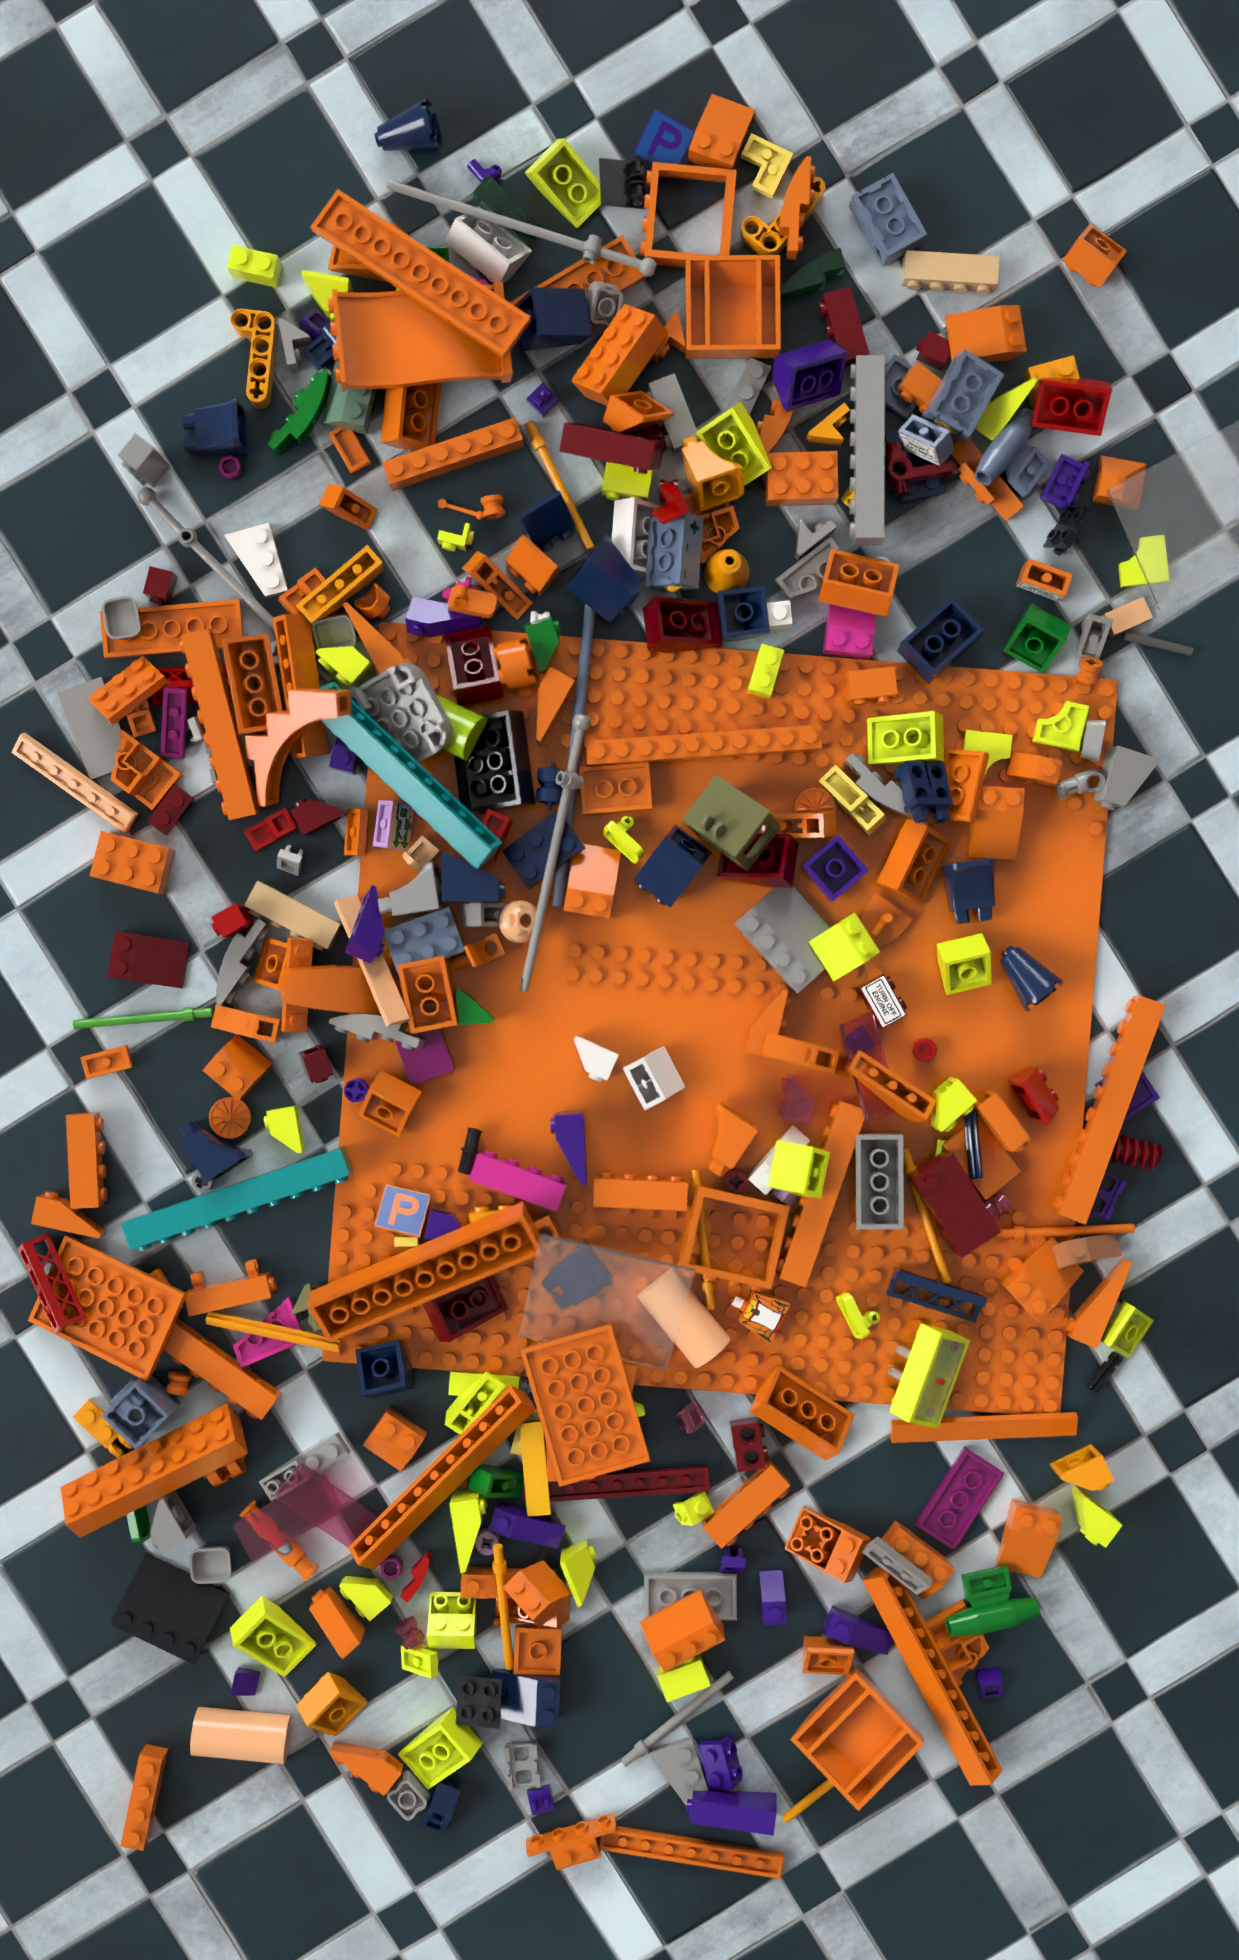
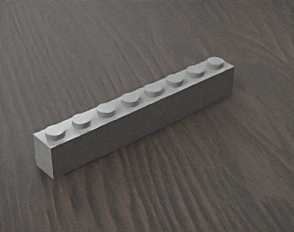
M856 355L855 364L850 365V379H854V387H850V401H854V409H850V424H854V432H850V446H854V454H850V469H854V477H850V492H854V500H850L849 512L851 515H854V523H850L849 536L854 537V545L882 546L884 540L885 355Z

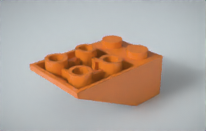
M802 1506L784 1549L842 1583L853 1581L864 1557V1553H862L863 1548L871 1541V1538L848 1525Z

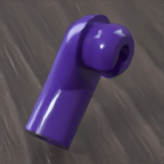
M476 159L471 160L467 165L471 173L482 183H495L501 178L502 169L498 165L483 168Z

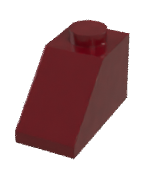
M306 798L294 804L295 808L290 810L302 834L306 837L347 816L346 811L311 799L307 801Z

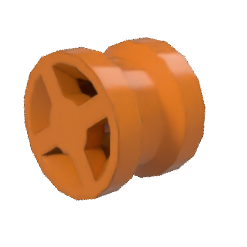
M488 495L481 498V504L484 506V511L482 512L484 519H497L506 515L505 509L502 508V503L504 502L503 495Z
M1094 657L1081 658L1079 662L1080 670L1076 675L1077 680L1086 684L1098 683L1100 681L1099 671L1103 668V662Z
M182 1371L168 1372L169 1384L166 1386L165 1391L173 1395H188L190 1390L188 1382L191 1380L192 1375Z

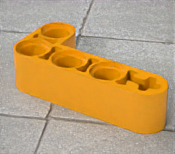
M814 177V181H810V189L817 191L814 192L813 205L809 204L807 213H804L803 224L823 200L826 186L825 182L819 177ZM781 212L770 226L756 216H749L744 219L740 235L744 244L758 255H778L787 245V236H778ZM750 227L755 228L757 233L749 234L746 229ZM771 242L775 245V248L768 249L764 244Z
M237 309L230 317L232 326L239 336L252 338L246 395L255 408L264 409L268 407L272 397L278 325L269 312ZM243 319L248 320V323L246 324V326H244V327H239V326H238V323H239L241 320H243ZM271 322V326L268 329H261L263 323ZM261 346H269L266 352H258ZM258 369H266V373L264 375H256Z

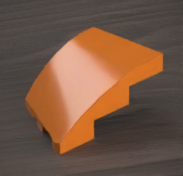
M693 493L683 495L689 510L688 513L704 518L700 563H705L739 529V524L733 505L730 506L729 502L700 511Z
M122 730L120 732L121 738L118 752L115 755V767L112 770L110 780L128 794L136 797L152 811H155L183 774L126 731Z
M963 1600L958 1601L925 1621L958 1686L963 1683L961 1679L969 1669L973 1670L979 1659L990 1649L983 1635L949 1636L945 1618L967 1609Z

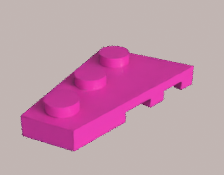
M291 1297L284 1300L279 1307L262 1321L304 1331L298 1315L291 1314L294 1309ZM247 1333L233 1345L240 1367L243 1368L297 1344Z

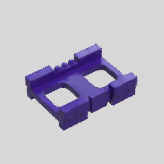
M1105 1172L1104 1175L1113 1178L1115 1183L1111 1191L1099 1188L1097 1197L1103 1199L1105 1204L1101 1212L1091 1209V1213L1109 1221L1115 1209L1112 1205L1115 1204L1118 1193L1122 1194L1127 1182Z

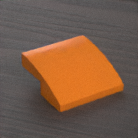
M315 567L297 580L295 586L279 596L278 601L289 614H302L296 605L326 579ZM345 602L341 603L339 606L331 610L323 617L335 615L343 607V604Z

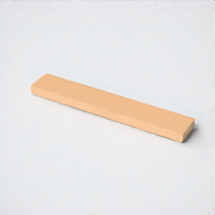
M27 733L20 734L11 753L123 833H127L138 815L136 811Z
M357 895L337 899L334 902L348 938H350L361 907ZM383 954L380 957L376 956L371 963L357 958L386 1027L407 1022L410 1017Z

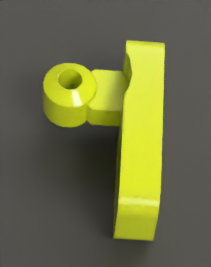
M624 816L621 822L617 824L614 821H610L603 829V836L631 862L636 864L645 852L626 833L631 830L634 824L633 818Z
M844 1292L836 1297V1301L855 1338L863 1339L870 1335V1331L867 1328L880 1321L879 1313L868 1311L862 1316L853 1297L849 1293Z

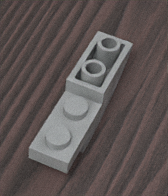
M852 753L843 761L859 778L855 784L868 796V799L889 811L913 818L912 813H905L904 806L906 805L903 801V790L900 782L896 781L894 783L891 780L884 786L882 784L883 778L877 772H871L866 767L867 762L859 754L855 756Z
M258 918L247 935L237 932L230 943L222 961L217 981L216 1003L218 1005L225 1006L226 1003L231 1004L237 995L235 992L240 984L244 985L250 977L248 972L251 967L245 964L244 961H249L256 952L254 947L257 942H262L269 933L267 928L270 924L263 919Z
M351 1014L329 1020L330 1024L335 1025L336 1031L348 1034L350 1031L357 1034L355 1038L364 1042L378 1040L380 1035V1038L389 1042L397 1040L402 1042L401 1046L403 1048L414 1051L415 1048H423L426 1041L425 1038L405 1031L408 1022L386 1027L382 1015Z
M338 1432L295 1456L262 1478L259 1483L270 1501L307 1481L314 1474L346 1457L351 1451Z

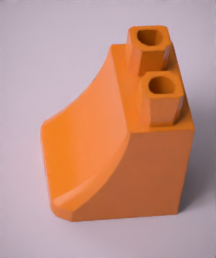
M717 1100L715 1109L718 1117V1132L711 1151L713 1158L708 1166L709 1170L721 1177L727 1167L733 1169L757 1134L758 1128L756 1124Z

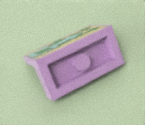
M387 800L378 801L373 847L409 850L414 809L409 804Z

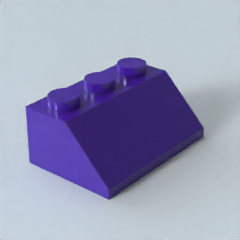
M826 340L776 355L772 378L784 410L788 412L840 395L847 351L831 340Z

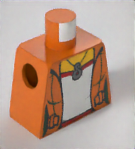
M752 1290L748 1298L736 1293L730 1306L741 1311L738 1317L741 1324L771 1344L790 1303L784 1298Z

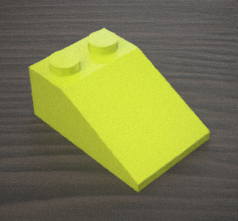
M565 138L557 139L525 172L536 188L576 229L601 205L600 182Z
M739 402L695 432L699 439L704 441L707 447L716 455L741 466L744 486L772 468L754 421L742 402Z
M936 711L867 718L869 765L903 764L905 761H924V763L926 761L944 762L943 715Z
M469 1488L453 1491L450 1500L460 1573L466 1572L483 1514H486V1507H488L487 1498Z
M263 1596L230 1627L232 1643L235 1648L283 1677L316 1646V1642L278 1605Z
M452 1707L406 1745L398 1755L423 1785L430 1789L471 1761L483 1742L469 1726L456 1724V1710Z

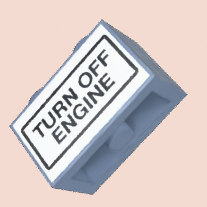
M912 414L898 431L905 451L938 466H941L955 450L949 430Z

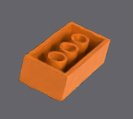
M623 304L581 367L577 370L571 382L586 398L607 406L610 395L627 393L669 332L655 315Z

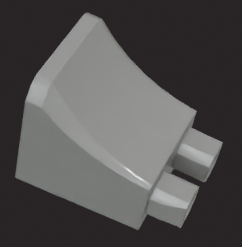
M427 862L422 871L410 883L400 889L389 892V898L378 899L380 913H392L393 916L400 917L444 909L445 902L441 901L442 883L438 863Z

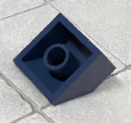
M765 586L718 591L717 605L722 642L746 640L770 633Z
M401 1340L355 1349L362 1396L376 1398L415 1389L412 1365Z

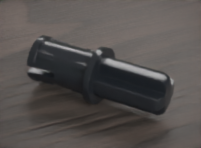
M468 1127L464 1147H461L463 1151L458 1166L459 1173L471 1174L475 1156L479 1153L477 1148L482 1130Z

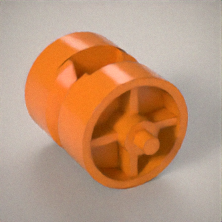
M246 1455L204 1475L203 1478H207L212 1486L218 1487L227 1482L229 1476L235 1478L245 1473L246 1464L244 1458H246Z

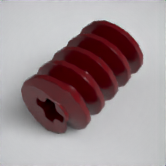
M1118 1135L1111 1154L1112 1162L1116 1163L1120 1157L1122 1165H1125L1127 1160H1130V1167H1134L1139 1162V1169L1143 1170L1145 1165L1148 1164V1171L1152 1172L1161 1160L1163 1146L1161 1144L1156 1146L1154 1142L1147 1143L1142 1139L1138 1141L1134 1137L1129 1139L1128 1136L1122 1135L1120 1137Z

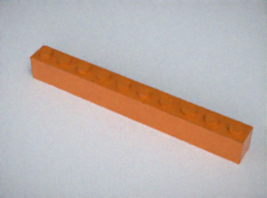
M821 724L586 741L587 767L815 752L822 749Z
M1141 995L1133 996L1132 999L1128 1000L1125 1007L1127 1012L1125 1020L1120 1022L1117 1033H1119L1116 1042H1113L1109 1051V1055H1111L1108 1064H1105L1101 1073L1103 1077L1102 1085H1098L1093 1095L1095 1102L1093 1107L1088 1109L1085 1117L1087 1124L1085 1129H1082L1078 1135L1077 1142H1079L1077 1151H1074L1070 1157L1069 1164H1071L1069 1173H1065L1062 1179L1061 1186H1063L1061 1195H1057L1054 1201L1055 1214L1086 1225L1166 1005Z
M510 1385L348 1547L358 1566L375 1570L537 1409L524 1391Z
M874 1568L862 1581L970 1786L992 1785L1003 1769L906 1586L883 1568Z

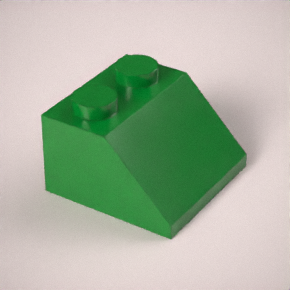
M1031 603L1019 620L1003 652L1044 673L1067 640L1071 625Z

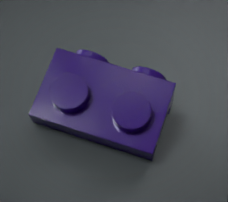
M1061 454L1040 498L1063 510L1070 504L1074 505L1080 494L1077 491L1080 483L1084 484L1089 476L1090 471L1087 468L1090 463L1085 461L1082 464Z
M726 1735L722 1740H703L698 1744L709 1790H733L743 1779V1771L739 1764L737 1747L733 1736Z

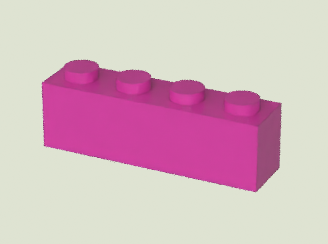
M490 1150L478 1153L469 1177L470 1181L557 1212L567 1183L563 1182V1177L555 1174H550V1177L541 1174V1169L529 1166L528 1169L519 1166V1161L507 1158L506 1161L497 1158V1153Z

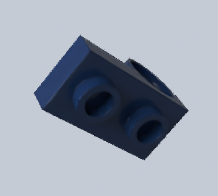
M330 322L322 329L321 335L302 350L318 371L334 359L333 345H337L336 336L331 337Z

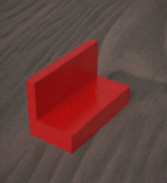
M669 482L659 486L666 503L651 510V516L665 525L689 512L682 493L678 488Z

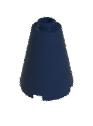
M422 99L379 125L377 132L374 133L378 147H382L384 151L437 149L442 147V144L438 142L442 140L436 113H431L428 108L432 106L430 100Z
M1011 945L1001 953L1003 958L1000 962L1026 1012L1031 1010L1028 1005L1032 1003L1037 1006L1057 989L1054 985L1058 983L1061 986L1064 983L1057 975L1019 946L1014 948Z

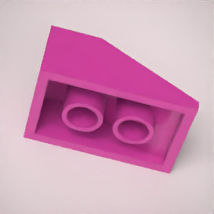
M828 604L823 654L869 659L873 652L876 614Z

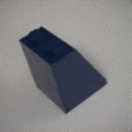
M533 287L516 304V307L529 315L532 320L520 336L521 351L578 345L585 342L591 336L592 324L589 321V301L586 298L585 289Z
M605 534L582 562L566 589L611 623L616 616L622 617L628 608V602L631 605L640 595L637 590L642 582L610 537Z
M675 824L633 879L641 889L655 895L659 903L671 907L712 852Z
M442 853L441 901L445 903H501V898L506 897V885L501 883L500 878L479 868L476 869L474 866L447 853Z

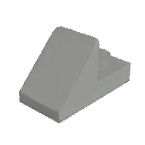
M280 318L278 322L287 366L291 372L299 371V362H302L299 347L309 345L313 341L308 334L285 319Z
M800 520L795 558L797 560L835 531L836 525L833 521L829 520L826 524L823 521L812 529L814 532L812 534L804 522Z
M1089 614L1081 623L1082 634L1075 651V657L1100 658L1113 622L1112 618Z

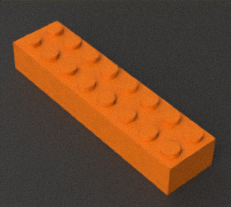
M226 1403L60 1487L65 1525L81 1538L248 1454L240 1416Z

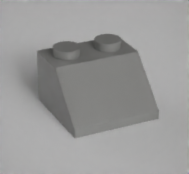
M176 1490L159 1500L150 1531L151 1542L156 1549L159 1548L161 1553L185 1541L196 1528L193 1519Z

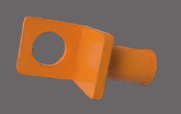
M494 933L477 942L465 945V952L451 957L450 962L455 971L470 964L474 968L506 954V951L498 933ZM493 941L496 943L497 951L495 954H489L486 951L487 942Z

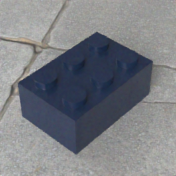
M951 597L900 643L897 652L930 684L980 639L984 629Z

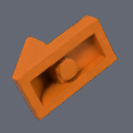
M675 311L665 325L669 333L651 357V360L656 363L660 357L665 358L670 350V345L685 353L686 345L679 314Z

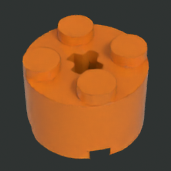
M526 637L503 642L493 648L496 662L499 661L501 670H498L499 678L506 689L512 690L538 682L535 678L537 671L532 652L526 650L525 645H529Z

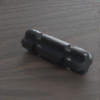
M1111 1352L1107 1357L1109 1360L1107 1362L1104 1361L1094 1374V1379L1091 1378L1086 1386L1094 1393L1100 1391L1102 1383L1105 1384L1115 1372V1367H1119L1123 1362V1358L1118 1353Z

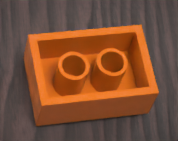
M837 451L767 453L772 468L765 472L766 507L836 504L839 498Z
M101 831L89 876L164 894L175 849Z

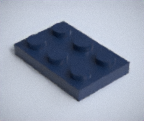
M898 431L884 435L885 444L892 441L896 444V441H901ZM908 452L912 468L934 464ZM900 466L893 467L895 474H904V470ZM943 478L909 483L910 493L906 495L901 493L898 499L899 504L945 494Z
M558 810L502 850L528 889L533 888L544 878ZM565 820L555 871L586 849L567 820Z

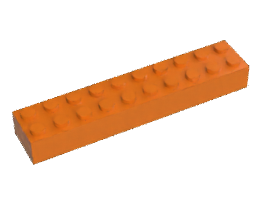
M520 1202L310 1291L307 1306L330 1343L543 1254V1239L524 1203Z

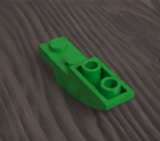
M325 369L321 373L317 372L314 374L308 387L305 390L301 389L295 395L293 405L297 412L291 413L286 418L285 425L270 435V441L267 444L276 455H279L293 439L301 445L316 426L324 410L331 377Z

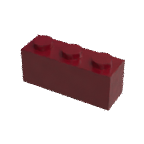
M851 287L823 294L821 303H819V311L821 317H825L827 326H825L826 336L828 340L832 339V342L847 351L845 367H849L851 364H855L856 355H870Z

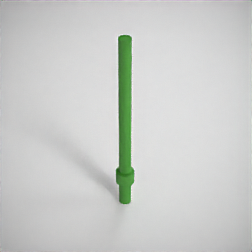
M188 1007L180 1011L73 1020V1028L82 1029L183 1019L185 1022L195 1021V1018L213 1017V1008L194 1009V1007Z

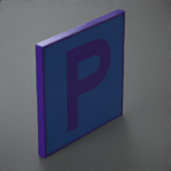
M654 108L633 154L639 155L640 158L651 164L653 162L680 164L694 136L695 130Z

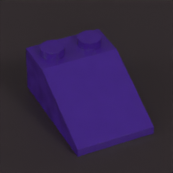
M584 1111L556 1112L555 1117L550 1119L551 1133L556 1134V1140L581 1185H586Z

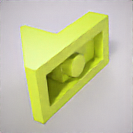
M428 1643L405 1644L401 1646L402 1669L430 1679L438 1676L437 1649H428Z

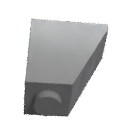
M1121 746L1108 747L1101 769V774L1105 777V786L1101 791L1095 793L1093 801L1100 803L1101 808L1107 810H1115L1116 807L1125 806L1156 767L1159 759Z

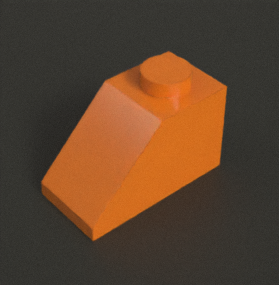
M329 483L318 504L334 515L366 530L369 529L378 510L348 489Z
M1012 752L1006 775L1051 787L1058 782L1063 761L1040 755Z

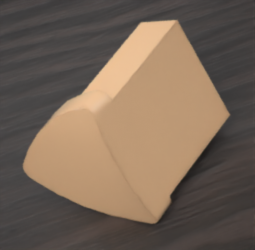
M421 835L407 852L405 851L402 856L410 866L421 872L426 863L431 862L440 850Z

